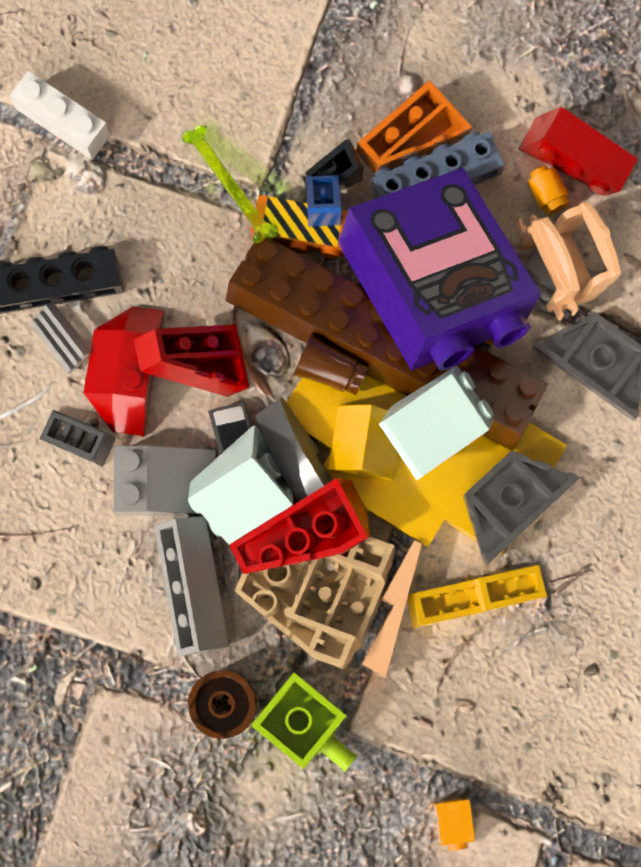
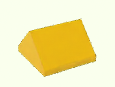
M372 404L338 406L328 471L393 481L397 450L379 425L388 410Z

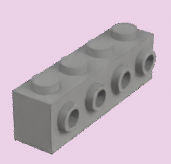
M204 516L175 518L154 525L177 656L210 652L229 647L206 518Z

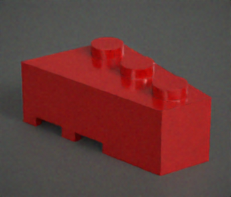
M562 106L536 117L518 148L522 152L589 186L593 192L603 196L621 191L638 158Z
M236 324L155 328L134 339L140 372L226 397L249 388Z

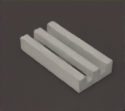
M54 302L45 304L42 308L44 311L39 312L37 319H34L30 324L65 370L71 373L82 364L91 351Z

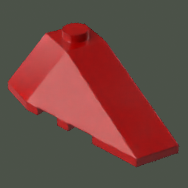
M336 478L234 541L229 546L243 574L340 555L370 538L367 509L352 481Z

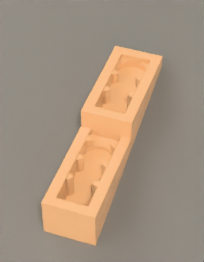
M416 540L411 543L381 601L392 607L361 662L362 666L382 677L387 675L422 546Z

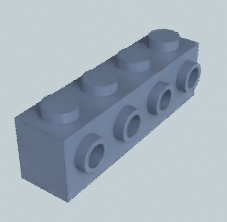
M476 131L466 135L460 143L452 146L450 143L440 145L430 155L425 157L416 155L407 159L403 166L395 169L386 167L377 171L374 174L375 177L371 178L370 188L376 199L460 168H464L472 183L477 185L502 175L505 164L490 131L482 134Z

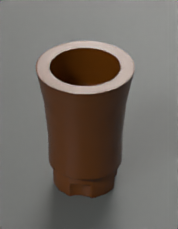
M311 334L293 376L309 379L343 392L345 390L356 395L368 367L357 362L356 358L342 353Z

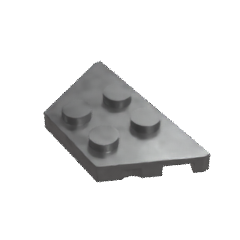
M595 312L534 344L532 348L629 419L634 421L638 417L641 395V344Z
M511 450L463 495L483 562L488 565L563 495L579 477L571 472L567 474L551 468L550 464L542 461H532L526 455Z

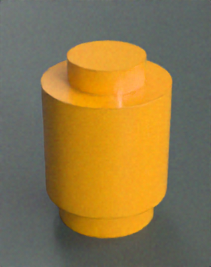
M545 165L530 173L531 179L528 180L527 185L540 210H544L547 216L558 213L569 206V193L556 168L548 169Z

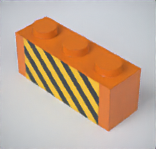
M258 195L251 230L252 240H256L258 235L261 234L282 246H288V249L296 253L305 254L310 250L320 252V256L324 258L339 259V256L345 257L338 245V241L348 211L341 210V225L308 227L307 203Z

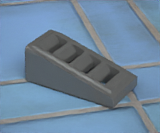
M52 410L40 440L99 466H103L115 442V437L103 430ZM61 422H66L59 439H55ZM75 426L77 429L69 445L67 441ZM86 432H88V438L82 450H80L79 447L83 441Z

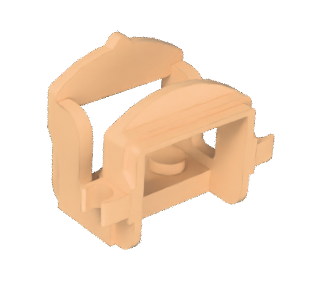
M588 201L562 213L555 225H553L548 217L538 220L535 214H532L529 219L531 226H525L521 218L518 219L516 223V228L520 235L518 247L523 251L537 246L556 288V291L545 307L548 312L554 311L559 321L564 317L563 310L569 309L572 316H574L578 311V305L596 299L621 274L617 254L610 237V230L604 225L599 214ZM583 220H585L608 270L592 279L571 235L578 229Z

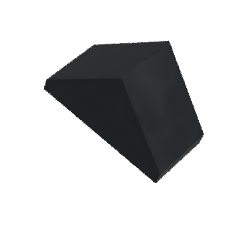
M346 139L308 169L305 174L307 177L338 175L339 189L342 191L363 181L364 167L350 139Z

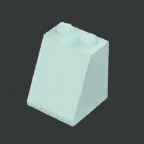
M458 366L453 367L392 405L379 423L416 480L487 432L494 421L492 418L494 414L486 400L479 399L473 390L475 389V384L467 372H461Z
M254 425L190 482L188 502L197 514L201 513L206 518L213 533L218 537L222 536L230 545L292 506L293 493L280 473L262 433Z

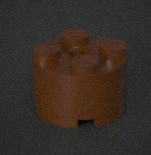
M227 670L210 672L201 677L192 687L188 697L189 714L195 727L203 734L216 739L235 737L244 732L255 718L257 712L256 693L252 685L237 673ZM227 695L229 697L228 703L232 705L231 710H224L219 714L217 712L218 705L214 704L216 698L223 699Z

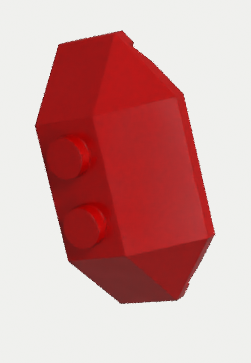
M132 306L99 326L93 332L83 393L113 433L145 436L154 376L140 372L134 339L155 328H162L164 310Z

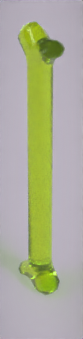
M199 125L194 131L187 130L183 132V142L196 147L253 226L255 231L252 238L253 242L261 243L266 237H276L278 227L263 220L205 140L207 127Z

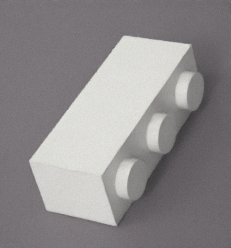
M27 71L9 95L16 110L91 160L94 159L110 137L106 122L29 71Z

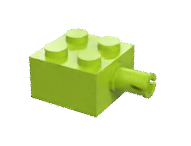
M296 673L290 676L251 724L254 729L302 769L307 766L316 753L320 754L322 752L345 772L358 756L334 737L336 735L334 731L346 715Z

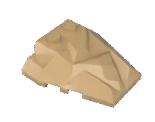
M370 537L340 555L249 574L242 573L234 591L312 658L344 670L352 660L355 651L361 649L388 584L387 575L392 566L395 546Z

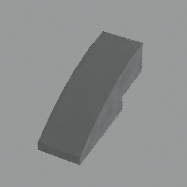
M282 397L255 415L266 445L298 502L333 481L326 468L316 456L319 449Z

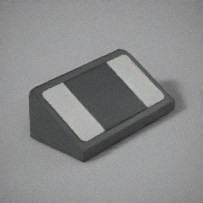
M245 402L208 411L220 455L252 427Z

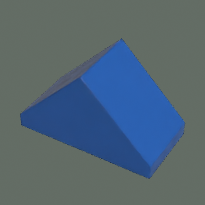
M338 175L306 177L308 227L341 225Z

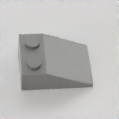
M114 446L113 512L117 516L202 515L201 513L197 514L188 502L190 482L216 459V450L162 446Z

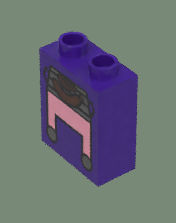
M464 168L349 208L338 245L411 371L432 362L436 363L439 370H448L467 360L473 354V346L492 339L497 348H502L515 343L528 333L531 326L527 318L541 293Z

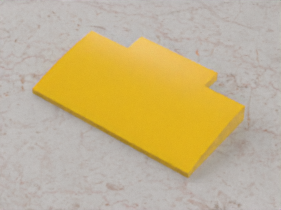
M365 375L356 395L345 390L341 392L327 385L301 378L286 403L310 438L331 451L338 406L372 404L389 410L392 405L407 396L368 375ZM529 422L513 451L526 455L532 461H542L550 464L551 468H554L568 445ZM481 435L418 480H416L398 452L393 481L328 471L330 455L323 466L333 480L341 478L352 481L367 511L428 548L443 522L477 542L463 495L511 450Z

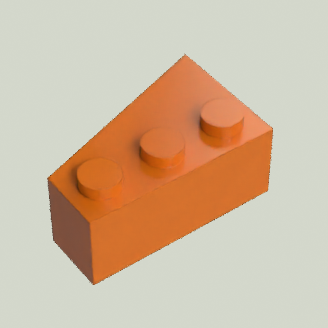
M429 80L358 141L355 151L367 166L376 173L386 167L395 168L402 165L413 156L429 154L440 145L458 142L470 133L472 126Z

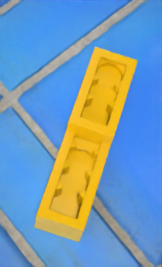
M535 565L412 593L407 597V605L412 626L417 628L545 598L547 594L540 566Z

